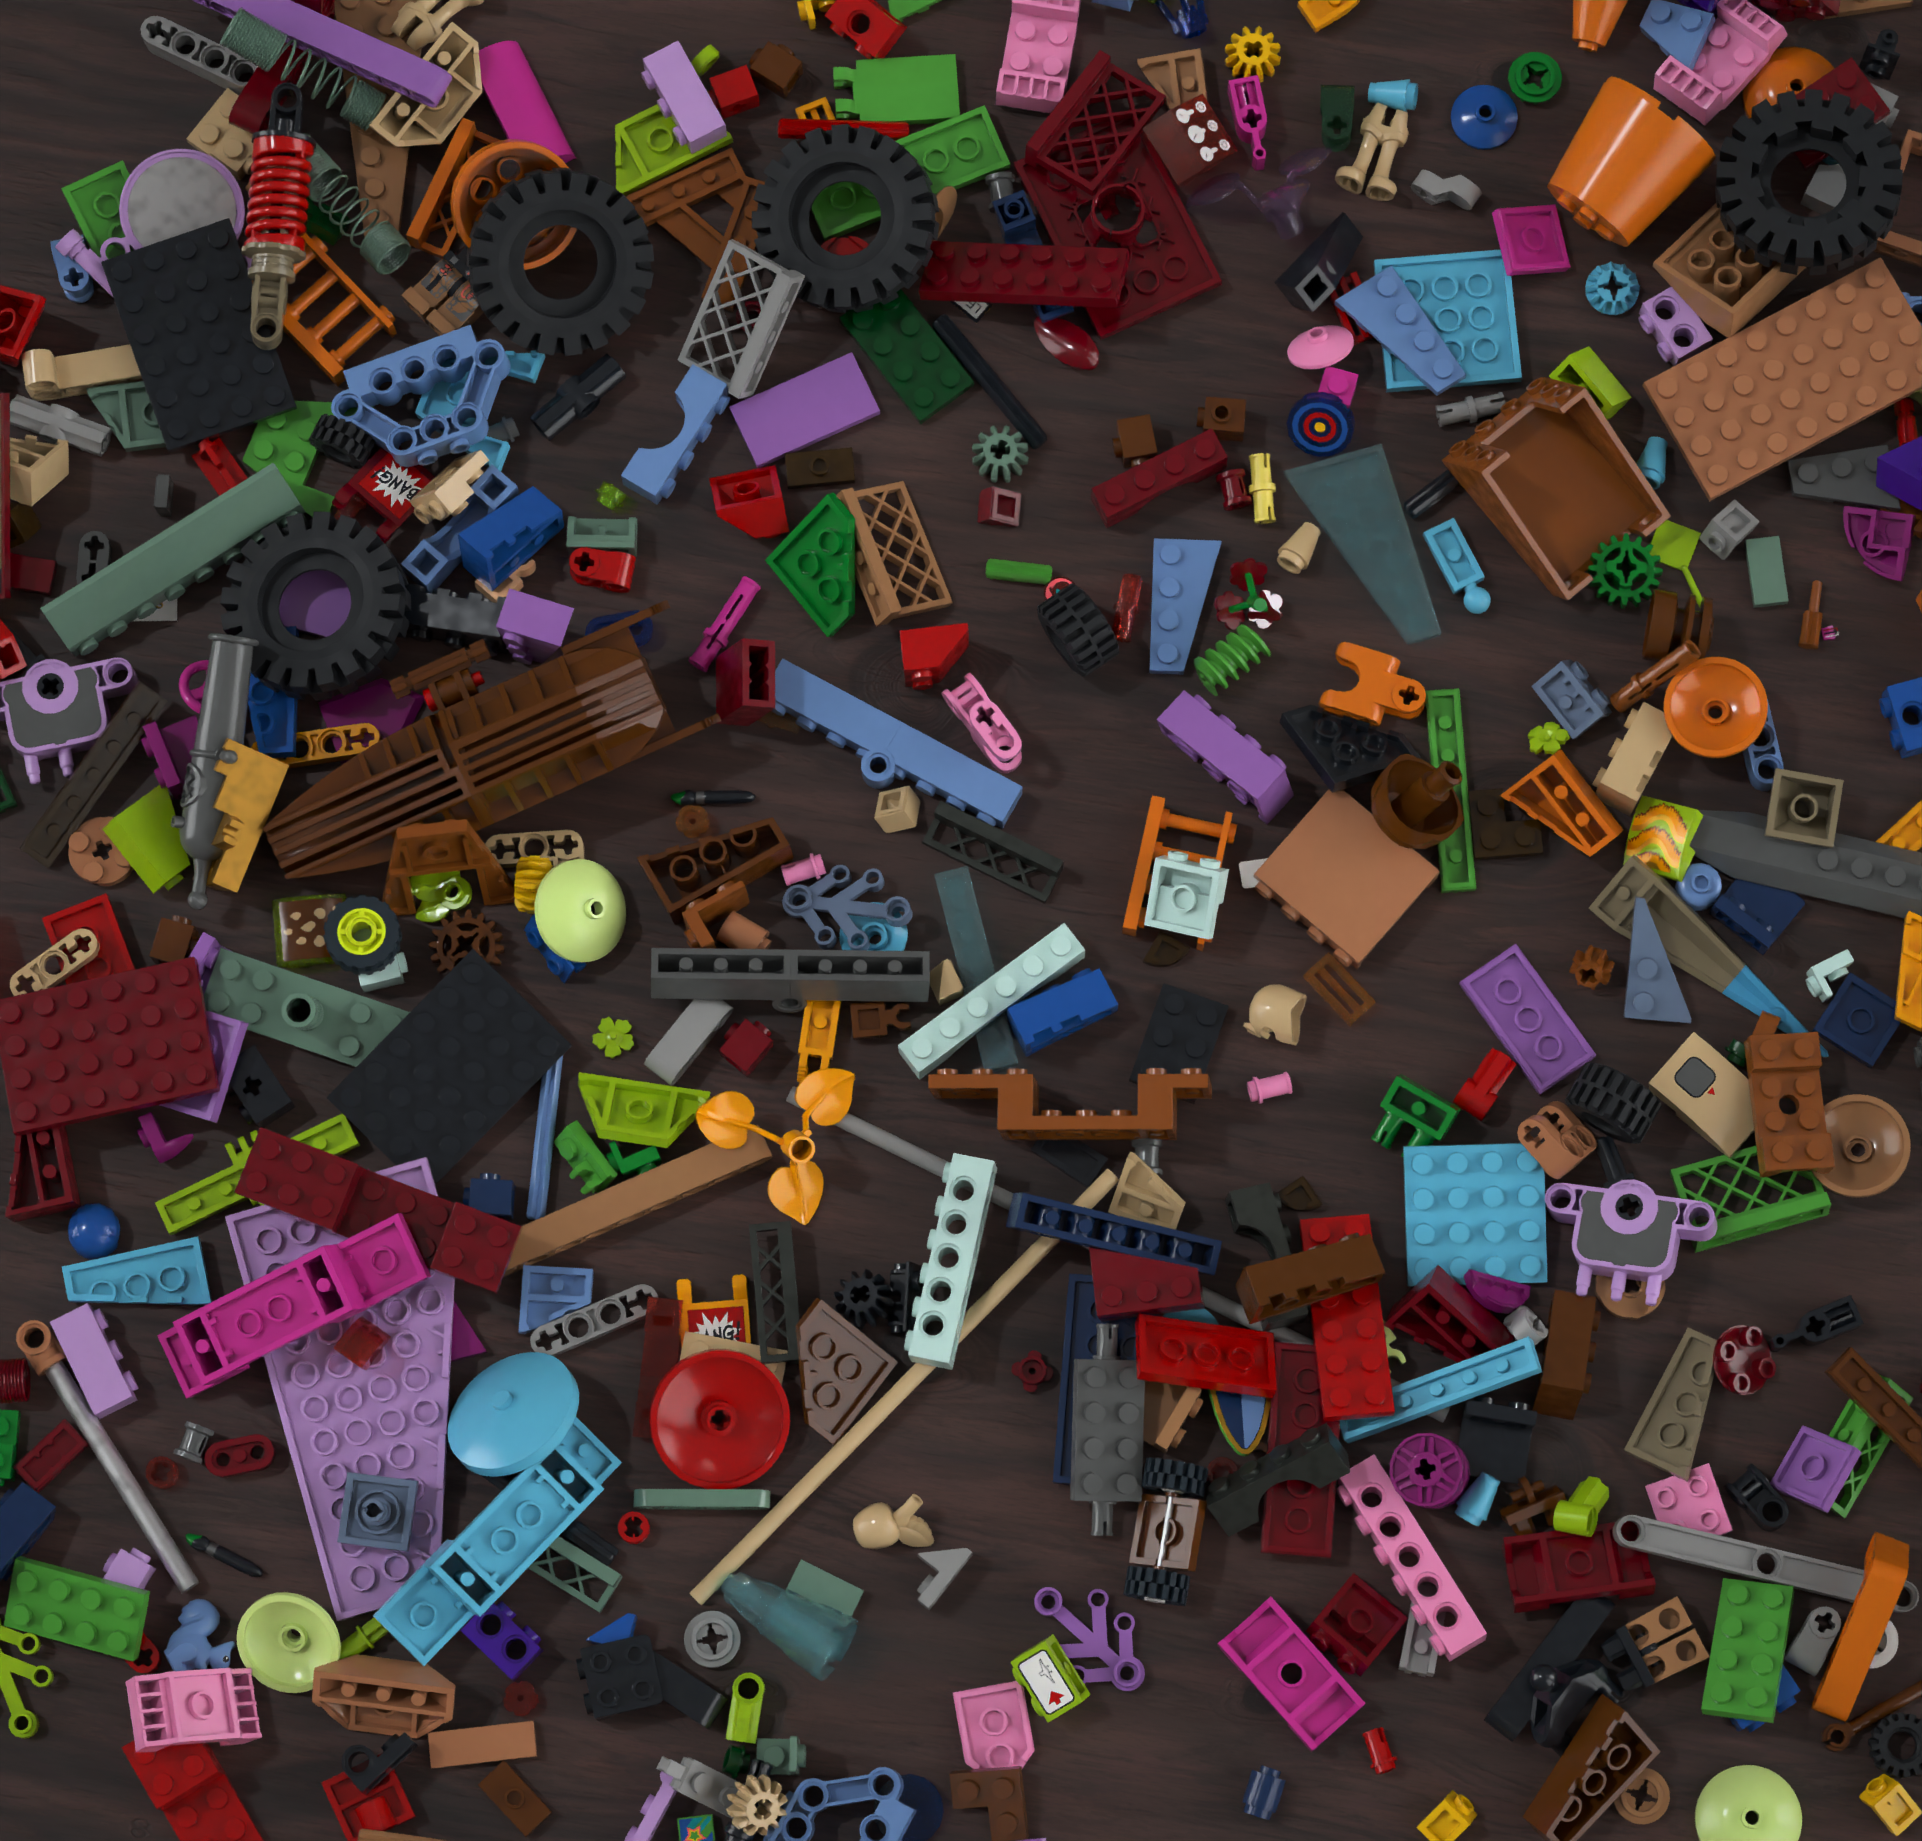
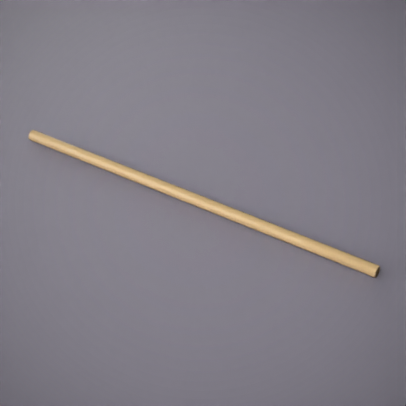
M1107 1168L1072 1205L1092 1209L1119 1182V1179ZM1040 1236L965 1312L959 1343L1061 1240ZM915 1363L689 1594L702 1606L936 1367Z

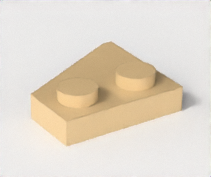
M1130 1152L1108 1212L1117 1216L1176 1230L1186 1202L1135 1153Z

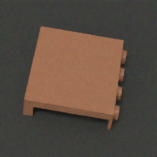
M1329 789L1254 873L1253 877L1259 881L1254 888L1262 897L1269 901L1271 898L1282 905L1280 910L1288 919L1294 923L1299 920L1309 928L1306 932L1314 941L1320 945L1325 942L1335 950L1333 956L1346 967L1352 965L1358 969L1365 957L1422 892L1434 883L1440 871L1413 848L1408 849L1393 842L1380 829L1373 814L1344 790L1332 793Z

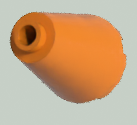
M1573 0L1572 40L1578 42L1577 48L1589 52H1597L1598 47L1604 48L1628 0Z

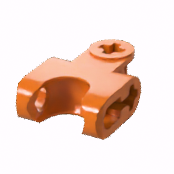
M1349 642L1338 644L1335 652L1337 661L1341 665L1354 670L1359 677V682L1356 687L1346 692L1332 689L1326 690L1321 695L1318 703L1324 709V712L1342 718L1345 715L1370 723L1369 726L1374 727L1380 726L1384 713L1405 720L1415 719L1422 714L1425 707V689L1420 682L1397 675L1401 663L1399 659ZM1407 694L1414 695L1413 700L1409 705H1405L1403 698H1406Z

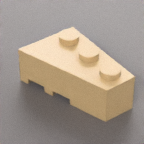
M1643 702L1639 711L1634 708L1631 710L1624 724V727L1629 729L1623 740L1616 738L1608 754L1609 757L1613 758L1607 769L1601 767L1592 783L1593 786L1597 787L1595 793L1603 803L1629 817L1672 738L1665 722L1664 712L1646 702Z

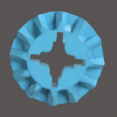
M1610 261L1607 264L1598 265L1590 273L1586 281L1585 292L1589 303L1597 311L1607 315H1618L1633 307L1639 295L1640 285L1638 284L1636 274L1630 271L1625 264L1620 265ZM1611 276H1613L1616 285L1623 287L1617 290L1615 300H1613L1610 290L1602 288L1603 286H1608Z

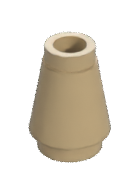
M1304 522L1278 550V564L1294 574H1299L1301 570L1307 569L1321 534L1319 528L1312 523Z

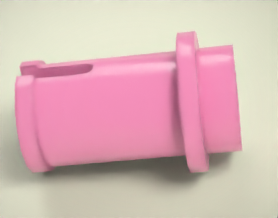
M810 853L808 858L781 865L786 885L790 886L816 877L817 880L821 879L820 875L826 874L821 854L814 856L813 853Z
M1287 1072L1258 1079L1256 1076L1253 1077V1081L1247 1082V1090L1251 1102L1258 1101L1259 1104L1263 1103V1099L1288 1093L1292 1094L1293 1092L1291 1080Z

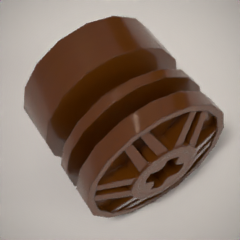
M1654 588L1647 616L1642 659L1658 662L1670 653L1671 648H1678L1686 640L1693 641L1700 650L1701 656L1699 659L1704 658L1710 649L1714 629L1713 599L1703 597L1699 611H1695L1696 596L1690 594L1684 609L1678 608L1677 592Z

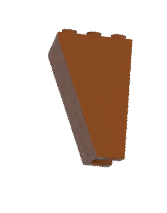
M1540 377L1532 381L1526 387L1527 391L1518 399L1514 398L1506 402L1500 409L1501 413L1496 417L1480 423L1474 430L1475 434L1470 438L1454 444L1449 449L1450 454L1442 462L1551 594L1569 600L1594 580L1590 574L1584 571L1588 569V566L1594 564L1590 561L1592 552L1599 553L1597 547L1600 542L1609 546V539L1612 535L1619 542L1622 541L1625 533L1646 537L1669 519L1671 515L1587 389L1559 380Z

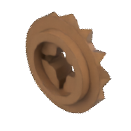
M1645 1768L1613 1803L1619 1815L1629 1822L1649 1824L1658 1820L1666 1812L1670 1801V1791L1665 1779L1658 1772ZM1644 1781H1646V1794L1656 1801H1644L1638 1807V1810H1635L1636 1798L1626 1791L1639 1790Z

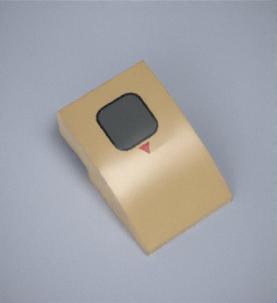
M1693 1032L1651 1079L1649 1090L1672 1108L1678 1118L1730 1159L1754 1131L1749 1080L1725 1057Z

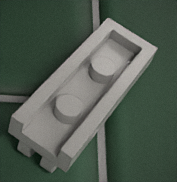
M1423 1582L1417 1587L1419 1593L1425 1597H1431L1437 1593L1436 1586L1431 1582ZM1409 1610L1398 1670H1402L1407 1674L1416 1673L1421 1677H1433L1438 1657L1429 1640L1433 1635L1426 1624L1422 1626L1418 1624L1411 1610ZM1441 1612L1436 1617L1441 1626L1444 1625L1446 1612Z

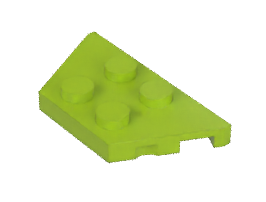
M658 104L615 125L616 189L624 196H627L733 143L731 134L727 132L726 137L691 154L686 144L681 146L672 130L676 125L671 116L665 118Z
M579 1072L578 1087L598 1138L668 1148L696 1119L697 1109L710 1100L711 1092L582 1072Z

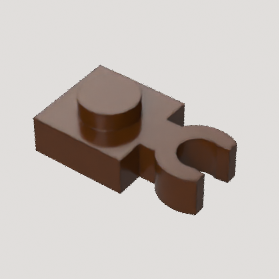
M884 1001L850 1004L854 1040L888 1037L887 1027L892 1026L899 1031L911 1029V1022H900L897 1020L898 1013L910 1011L909 1004L907 1003L896 1004L891 1010H885Z

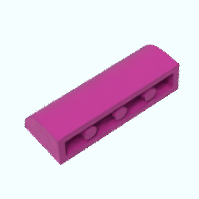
M502 41L479 50L482 90L506 138L527 140L540 144L555 153L565 163L575 159L576 157L519 43L516 41Z

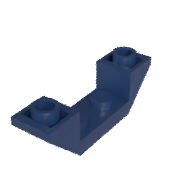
M1024 190L992 202L1005 244L1043 245L1036 229V218ZM1030 304L1042 323L1074 312L1073 306Z

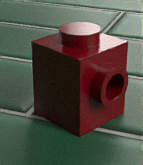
M747 1019L741 1025L736 1022L724 1036L726 1042L719 1050L720 1055L748 1078L773 1048V1041L769 1038L772 1032L757 1020L754 1024Z

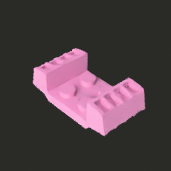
M1012 0V13L1003 64L999 71L995 105L1043 113H1051L1066 93L1081 0Z
M1720 0L1717 3L1718 18L1711 29L1693 70L1670 55L1655 73L1653 89L1700 121L1704 126L1719 111L1726 109L1765 66L1773 52L1788 35L1783 25L1747 0Z
M229 1667L172 1671L134 1676L126 1681L136 1752H156L170 1745L219 1742L220 1746L245 1744L262 1738L251 1675L252 1669H232Z

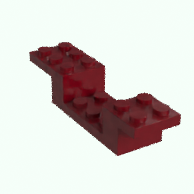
M262 1127L258 1131L234 1191L238 1195L291 1214L310 1224L347 1238L397 1213H402L428 1269L495 1293L499 1290L523 1229L522 1226L459 1202L453 1203L364 1169L357 1163Z

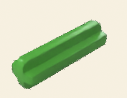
M988 559L985 574L990 579L1048 585L1052 579V566Z

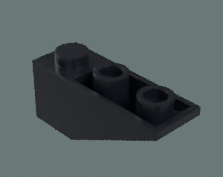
M1342 212L1275 281V284L1292 306L1314 312L1339 284L1363 238L1346 213Z

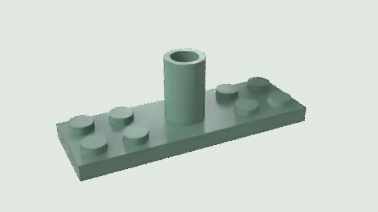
M220 948L204 994L206 1011L248 1023L247 1030L355 1067L410 1013ZM308 1002L311 1009L309 1017L304 1021L297 1019L299 1006Z

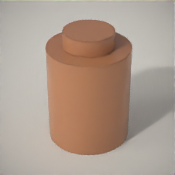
M732 911L727 917L716 938L717 941L730 949H769L772 943L768 939V930L736 911Z

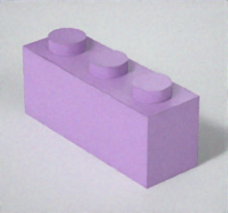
M679 41L643 58L645 71L641 72L642 78L650 91L654 88L660 97L657 100V104L665 118L671 116L676 125L672 130L681 146L686 144L691 154L727 136L725 122Z
M86 1303L50 1321L96 1417L101 1419L137 1401L134 1391L139 1389L130 1370L124 1372L119 1360L124 1358L115 1339L108 1340L104 1329L109 1327L100 1308L94 1310L91 1305Z

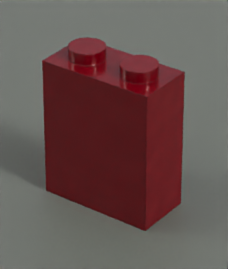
M742 638L716 657V714L718 713L722 720L716 724L749 726L775 709V641Z

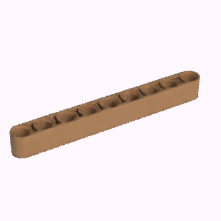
M748 1130L744 1145L734 1149L721 1148L713 1143L708 1144L523 1225L504 1277L523 1269V1265H533L767 1162L773 1156L764 1136Z

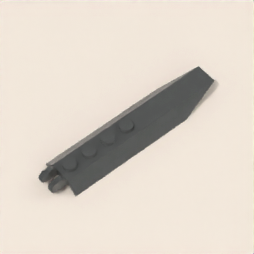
M1698 810L1703 814V818L1690 843V847L1695 851L1694 856L1731 878L1904 919L1908 911L1922 916V853L1839 833H1835L1833 848L1764 836L1766 816L1749 812Z

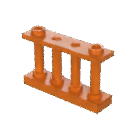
M305 233L300 237L306 241V259L301 261V263L294 264L293 271L297 274L315 258L327 272L293 303H287L283 331L338 387L346 380L343 372V367L346 365L344 361L381 328L393 338L397 334L393 324L396 319L384 305L378 308L326 254L328 248L316 235L310 238ZM335 282H338L350 295L313 328L309 326L305 329L298 322L301 318L300 314ZM360 304L372 319L336 351L332 349L328 353L321 345L323 342L322 337Z
M1152 795L1122 934L1136 937L1137 928L1145 927L1144 922L1147 908L1142 907L1145 894L1149 895L1152 880L1150 869L1152 861L1155 862L1156 857L1168 855L1170 850L1180 851L1189 854V861L1200 863V858H1211L1221 861L1220 867L1222 866L1226 843H1234L1237 824L1231 823L1232 812L1226 811L1223 824L1172 814L1169 809L1164 808L1165 798ZM1167 827L1218 837L1220 841L1217 855L1212 857L1165 847L1163 842L1157 841L1159 829L1166 830ZM1198 937L1196 950L1203 951L1204 943H1212V939L1208 940Z

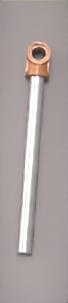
M30 1320L23 1323L16 1333L18 1347L24 1352L39 1377L43 1375L48 1377L181 1594L189 1591L199 1584L197 1577L64 1365L68 1359L54 1331L48 1325L38 1320ZM41 1330L44 1334L43 1343L37 1348H31L28 1343L30 1334Z

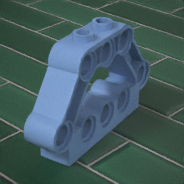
M471 325L344 370L349 389L338 393L334 397L331 410L338 419H345L347 423H353L356 425V428L366 431L365 434H369L375 440L377 446L390 453L395 462L400 466L429 465L443 455L465 452L471 445L482 441L487 436L489 430L487 420L501 380L505 379L510 372V360L499 342L492 339L478 342ZM498 357L494 364L484 365L488 358ZM456 359L452 366L442 367L446 360ZM417 370L424 371L423 375L418 379H410L413 372ZM470 371L459 403L451 414L445 416L430 414L424 417L420 425L411 428L398 424L372 408V406L378 404L393 406L401 400L403 395L411 392L417 395L425 394L434 387L435 383L441 381L456 383L465 376L466 372ZM384 382H392V385L387 390H378ZM358 408L354 415L344 416L348 409ZM476 418L473 425L469 427L462 426L466 419ZM438 429L444 430V433L439 438H430L434 431ZM413 441L408 449L398 450L401 443Z
M879 1767L868 1775L830 1781L810 1778L802 1781L794 1793L789 1791L786 1794L788 1801L780 1807L786 1810L787 1815L781 1817L778 1823L779 1828L769 1826L763 1841H810L815 1833L814 1819L818 1812H822L828 1807L878 1800L880 1803L874 1814L865 1817L861 1822L859 1828L860 1841H875L868 1834L869 1824L874 1820H881L886 1826L885 1836L877 1841H902L917 1810L899 1801L904 1788L903 1779L896 1770L891 1768ZM888 1775L892 1778L894 1787L890 1794L883 1796L877 1792L875 1784L880 1776ZM812 1786L821 1788L824 1795L821 1804L815 1807L810 1806L806 1801V1792ZM795 1818H802L807 1826L806 1833L801 1838H794L789 1832L790 1822Z

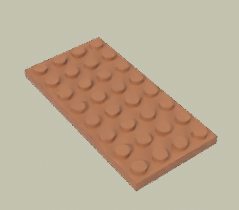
M1880 257L1732 335V337L1645 381L1643 388L1710 502L1921 390L1922 326Z

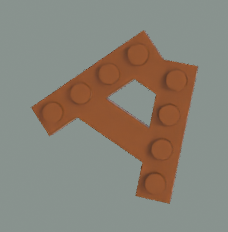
M732 147L626 196L635 206L637 213L643 218L646 227L657 223L711 269L701 296L702 302L729 240L734 239L754 251L757 250L754 240L758 238L757 231L752 229V211H757L758 202L753 199L758 183L764 185L765 182L745 175ZM716 194L734 209L724 236L690 207ZM735 251L731 263L735 274L748 270L744 255ZM747 275L736 278L740 291L743 288ZM730 282L722 283L718 290L721 303L724 304L735 300ZM736 304L723 309L734 312Z

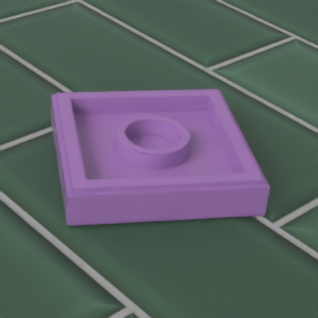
M1802 1425L1770 1484L1775 1491L1828 1513L1862 1452L1852 1445Z

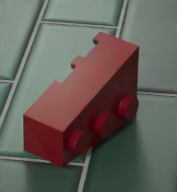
M66 1126L16 1136L13 1172L10 1175L9 1182L11 1185L8 1206H6L5 1217L12 1222H19L80 1207L81 1203Z

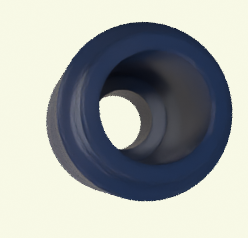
M1263 1765L1260 1766L1259 1771H1251L1242 1801L1245 1803L1243 1812L1266 1820L1271 1819L1272 1812L1276 1813L1286 1782V1780L1279 1778L1281 1771Z

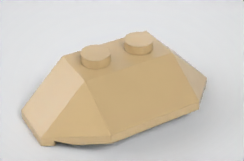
M453 22L448 25L422 58L441 67L452 76V80L437 107H429L395 92L369 125V127L394 147L441 145L482 93L478 42Z

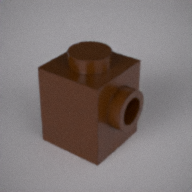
M768 41L763 49L758 48L749 61L751 77L757 83L785 99L803 74L802 61L795 58L794 52L783 44L776 46Z
M1206 396L1205 407H1198L1196 427L1203 428V432L1212 428L1218 440L1243 442L1246 400Z
M1150 414L1116 420L1117 438H1112L1115 458H1122L1123 468H1133L1157 456Z
M173 915L171 920L161 917L149 955L154 963L162 964L189 958L200 938L195 926L191 925V920Z

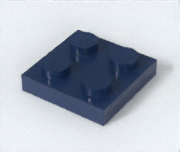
M1850 972L1812 1032H1818L1821 1038L1871 1069L1901 1022L1894 1019L1895 1000Z

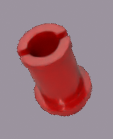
M1383 1727L1362 1734L1373 1763L1370 1765V1768L1375 1769L1376 1775L1396 1769L1395 1762L1397 1757L1392 1756Z

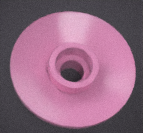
M1334 325L1314 327L1301 333L1290 343L1287 355L1289 361L1296 367L1302 369L1325 368L1344 359L1353 349L1354 339L1351 332L1344 327Z

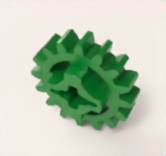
M1625 533L1622 541L1618 542L1617 538L1612 535L1609 539V546L1600 542L1597 547L1599 553L1592 552L1590 561L1596 565L1588 566L1587 573L1595 575V577H1593L1594 580L1589 585L1590 587L1599 586L1600 589L1596 597L1601 598L1607 595L1609 597L1607 605L1609 606L1615 600L1620 601L1621 609H1625L1628 601H1632L1633 605L1638 607L1641 602V596L1649 600L1652 596L1650 589H1658L1660 582L1655 578L1662 575L1663 569L1655 567V565L1659 563L1660 555L1651 556L1650 553L1653 545L1649 544L1646 547H1642V537L1640 536L1637 537L1635 542H1631L1628 533ZM1618 552V557L1614 560L1604 562L1609 555ZM1633 553L1638 555L1643 560V562L1639 561L1633 555ZM1624 560L1627 572H1630L1626 583L1624 582L1625 576H1623V572L1620 570ZM1646 580L1641 587L1631 591V587L1635 582ZM1607 581H1610L1617 588V590L1611 587L1607 583Z

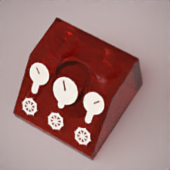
M1203 94L1169 110L1142 128L1175 182L1181 187L1238 151Z

